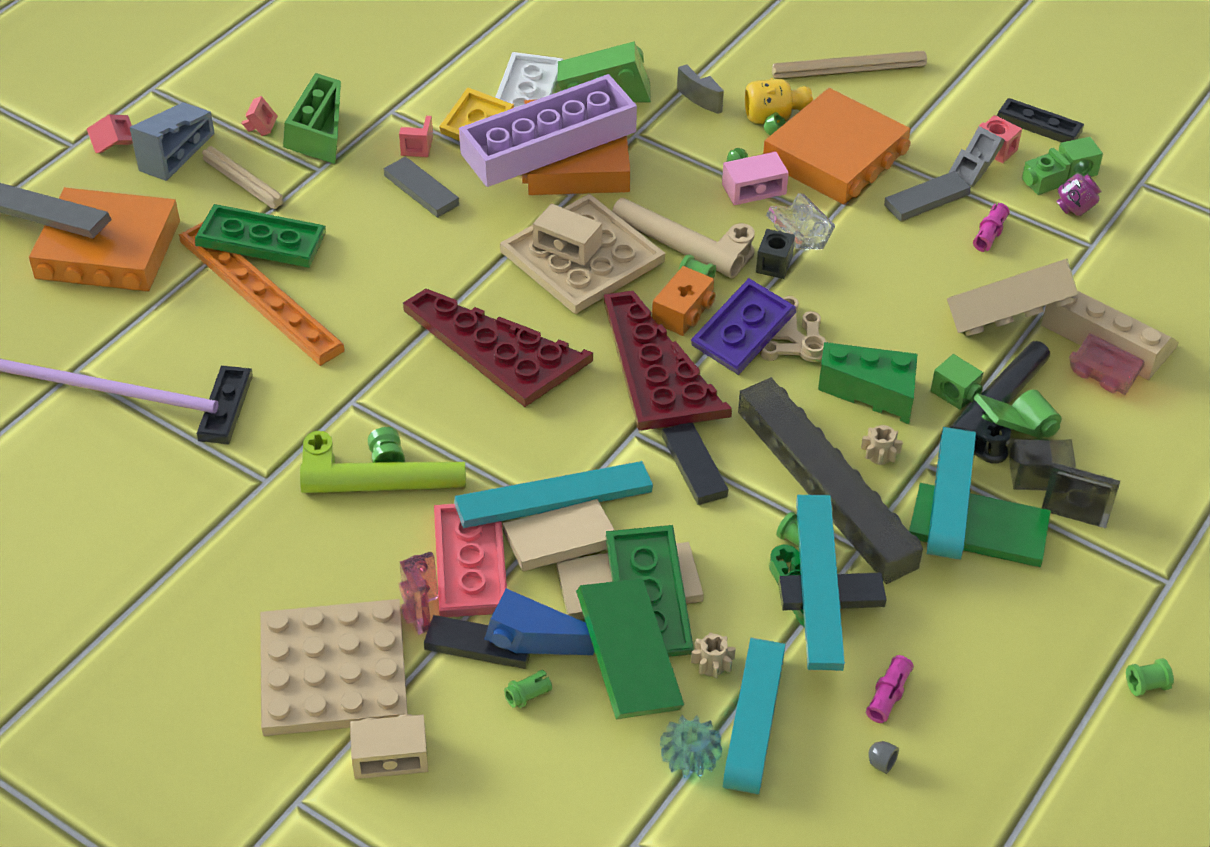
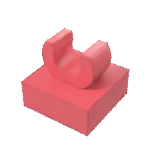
M260 96L253 99L248 112L245 114L247 120L242 121L241 124L248 132L256 129L261 136L271 133L278 115L265 99Z

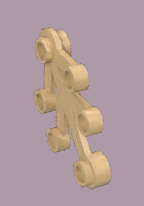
M792 296L783 297L784 300L796 306L797 313L798 300ZM813 311L806 312L803 315L802 327L807 331V336H804L797 331L795 313L772 338L790 340L793 343L778 344L775 341H770L761 350V357L767 361H774L779 355H800L809 362L822 361L823 347L826 340L819 335L820 315Z

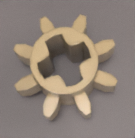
M885 425L868 428V434L862 438L861 449L866 450L865 458L879 465L887 464L890 461L894 463L896 454L901 453L903 441L897 440L898 431H894L891 427Z
M710 632L702 640L698 638L695 640V650L692 651L691 663H699L700 675L704 673L718 678V675L722 674L724 670L731 672L736 648L727 647V636L722 637Z

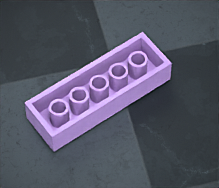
M607 74L460 127L461 155L485 186L489 187L635 133L637 105L615 80Z

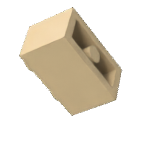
M550 204L533 223V246L585 266L602 246V223Z
M404 714L391 718H365L360 721H350L351 759L355 779L428 772L424 714Z

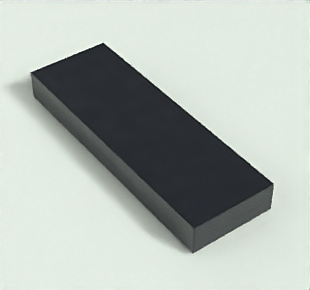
M1007 98L997 113L998 117L1024 130L1061 143L1078 139L1084 127V124L1011 98Z
M221 365L209 398L210 400L218 401V410L216 413L204 411L196 433L198 441L219 444L230 443L253 377L252 368Z
M679 424L662 429V438L697 505L728 497L729 489L694 424Z
M881 573L837 574L840 609L885 607L887 599ZM801 575L779 576L778 586L782 611L803 610Z
M433 615L424 640V650L526 669L530 658L528 653H515L485 640L488 625Z

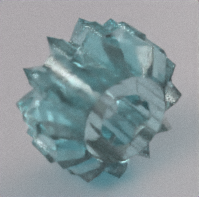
M683 715L680 717L678 724L669 721L666 732L660 738L663 762L669 763L671 773L681 769L684 778L689 775V772H695L701 778L704 774V769L713 771L716 767V760H719L722 755L720 731L713 730L711 720L700 723L698 715L693 718V721H688Z

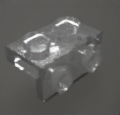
M801 193L797 194L792 206H770L766 214L778 231L795 235L794 247L802 251L806 249H824L835 228V224L805 194Z

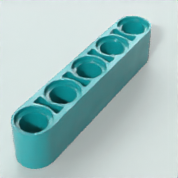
M943 427L926 552L928 555L961 560L965 540L976 432L949 427Z
M750 638L722 788L753 794L760 793L781 677L785 643Z

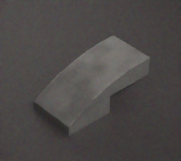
M687 64L678 67L677 89L698 106L717 114L722 113L724 90L711 76L700 79Z
M979 126L966 150L961 149L949 173L955 171L968 185L973 187L991 165L1003 146L1005 139Z

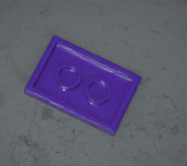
M748 278L691 339V344L739 375L795 315L796 306Z

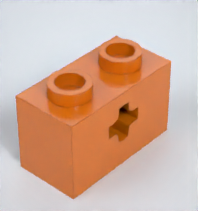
M682 266L653 300L652 318L658 325L662 324L664 328L683 336L691 326H696L703 311L706 308H711L716 297V293L713 292L714 278Z

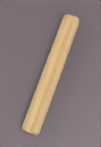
M209 146L206 150L202 151L204 161L272 209L282 206L284 202L282 194L219 150Z

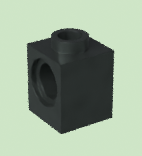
M766 229L758 249L756 273L784 279L793 257L795 235Z

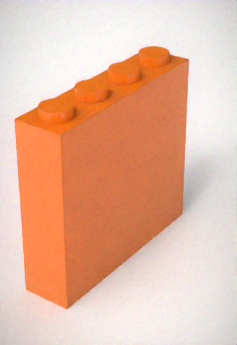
M828 88L764 140L763 154L777 152L789 172L788 176L845 205L853 197H857L866 185L873 183L882 171L889 169L899 156L907 153L911 144L909 140L911 128Z
M524 100L525 104H527V103H529V102H532V101H535V100ZM627 135L522 174V184H528V195L630 192V162Z
M64 187L59 199L107 211L112 220L94 238L45 225L29 255L34 278L149 292L180 223L176 199Z

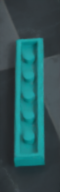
M643 461L457 495L455 496L454 504L463 528L541 514L595 499L603 502L652 492L653 483Z
M797 495L796 509L807 669L843 671L845 660L831 495Z

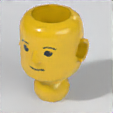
M770 78V80L752 81L745 90L746 115L748 120L754 124H764L766 118L775 112L787 121L792 114V110L797 109L801 111L813 101L812 91L809 87L801 86L796 90H791L788 81L783 79Z

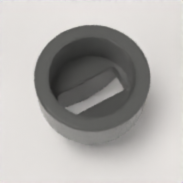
M885 741L875 742L870 747L868 753L871 765L875 769L887 774L897 760L899 747Z

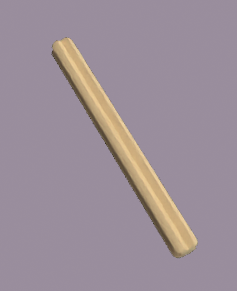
M911 51L782 62L773 64L772 74L775 79L922 67L927 64V55L925 51Z

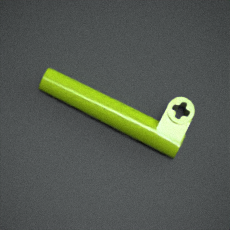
M313 431L307 434L303 441L302 464L300 465L301 493L466 487L465 462L335 463L332 437L328 433Z

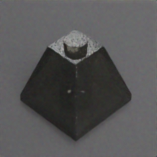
M1010 437L1007 441L1014 490L1079 491L1080 487L1072 439Z
M1054 463L1042 508L1051 510L1052 514L1106 529L1120 485V479Z

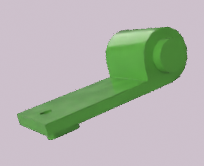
M1032 389L1023 393L1012 405L978 393L974 396L975 401L986 412L982 415V418L986 421L1037 438L1051 437L1060 429L1061 416L1038 390Z

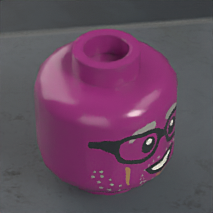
M1077 173L1059 186L1058 194L1060 199L1057 200V203L1066 214L1072 212L1076 216H1082L1098 204L1100 200L1098 194L1101 192V189L1089 174L1083 176Z

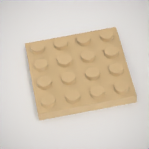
M591 194L564 207V209L602 223V246L585 266L533 246V225L500 243V252L574 314L604 298V294H611L665 262V252Z
M400 599L260 612L261 729L263 736L350 728V721H360L365 718H391L408 714Z

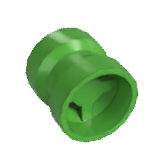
M381 427L370 433L368 436V446L372 453L373 463L405 462V455L400 446L401 440L397 430L391 427Z

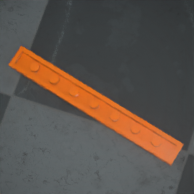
M203 222L179 234L180 242L319 366L345 352L344 344L241 254L195 246V236Z

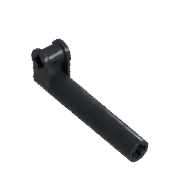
M1032 341L981 395L1009 404L1050 358L1049 348L1040 341ZM974 400L949 428L976 432L974 455L989 463H1001L1008 457L1009 451L1006 444L1011 437V429L984 420L982 415L986 412Z

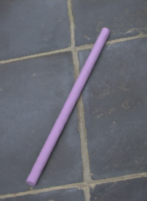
M0 359L1 372L210 413H216L218 410V401Z

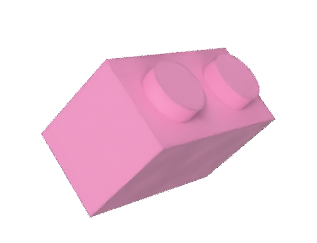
M777 152L724 162L722 185L733 205L785 195L787 193L789 172Z

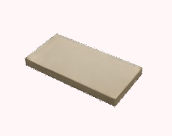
M689 542L676 543L686 604L703 602L704 594ZM608 553L557 562V572L566 613L578 620L584 619L576 590L580 585L612 582Z

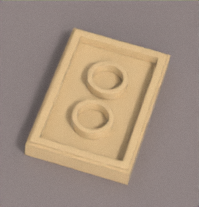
M597 499L503 523L504 534L522 571L607 550L606 531L614 530Z

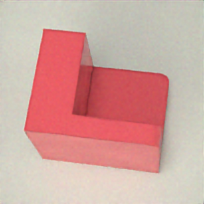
M109 114L87 128L95 153H102L114 145L133 144L130 132L132 124L128 115Z
M426 115L423 128H400L401 156H429L433 140L432 116Z

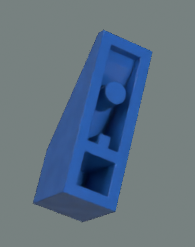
M507 588L490 619L484 638L500 648L508 649L515 653L594 655L595 652L585 622Z

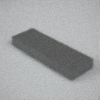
M406 156L383 168L384 176L437 218L459 206L458 196Z
M953 171L885 197L884 206L901 222L970 195L971 186Z

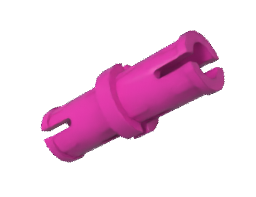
M995 203L989 215L981 221L980 231L973 240V246L978 251L984 252L985 249L989 251L995 238L999 237L1002 233L1003 223L1010 213L1009 208L1005 204L998 203L997 206Z
M901 655L893 657L884 677L878 679L875 686L876 693L870 705L866 708V715L872 721L877 723L886 722L895 702L902 698L904 694L903 686L914 667L911 660Z

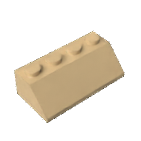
M1066 258L947 298L957 332L965 331L967 336L983 332V325L995 322L996 327L1013 322V315L1022 312L1025 313L1026 317L1044 312L1042 306L1053 302L1056 308L1074 302L1072 296L1078 295V291L1068 259Z
M1079 291L1078 295L1072 296L1074 300L1072 303L1057 308L1054 302L1047 304L1041 326L1147 380L1154 375L1177 348L1179 343L1172 337Z

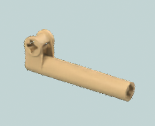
M620 198L613 207L612 212L637 231L684 255L690 254L701 263L716 265L717 272L731 279L735 278L754 256V247L751 242L754 239L755 231L748 224L739 223L733 225L716 242L625 198Z

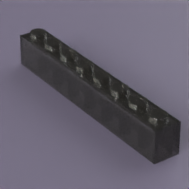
M772 377L741 390L738 405L740 416L809 495H831L834 525L876 573L882 574L884 583L887 585L919 569L923 546L918 537L912 535L906 529L899 516L889 510L882 502L880 495L865 483L858 470L853 469L848 464L841 451L831 445L825 438L823 431L819 427H815L807 418L805 411L790 399L787 391L780 387Z

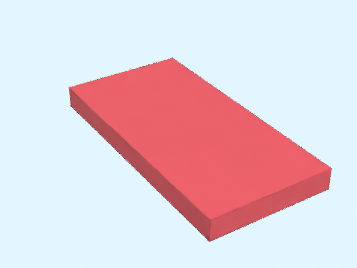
M455 504L434 505L439 615L442 617L493 614L507 588L502 521L463 528Z

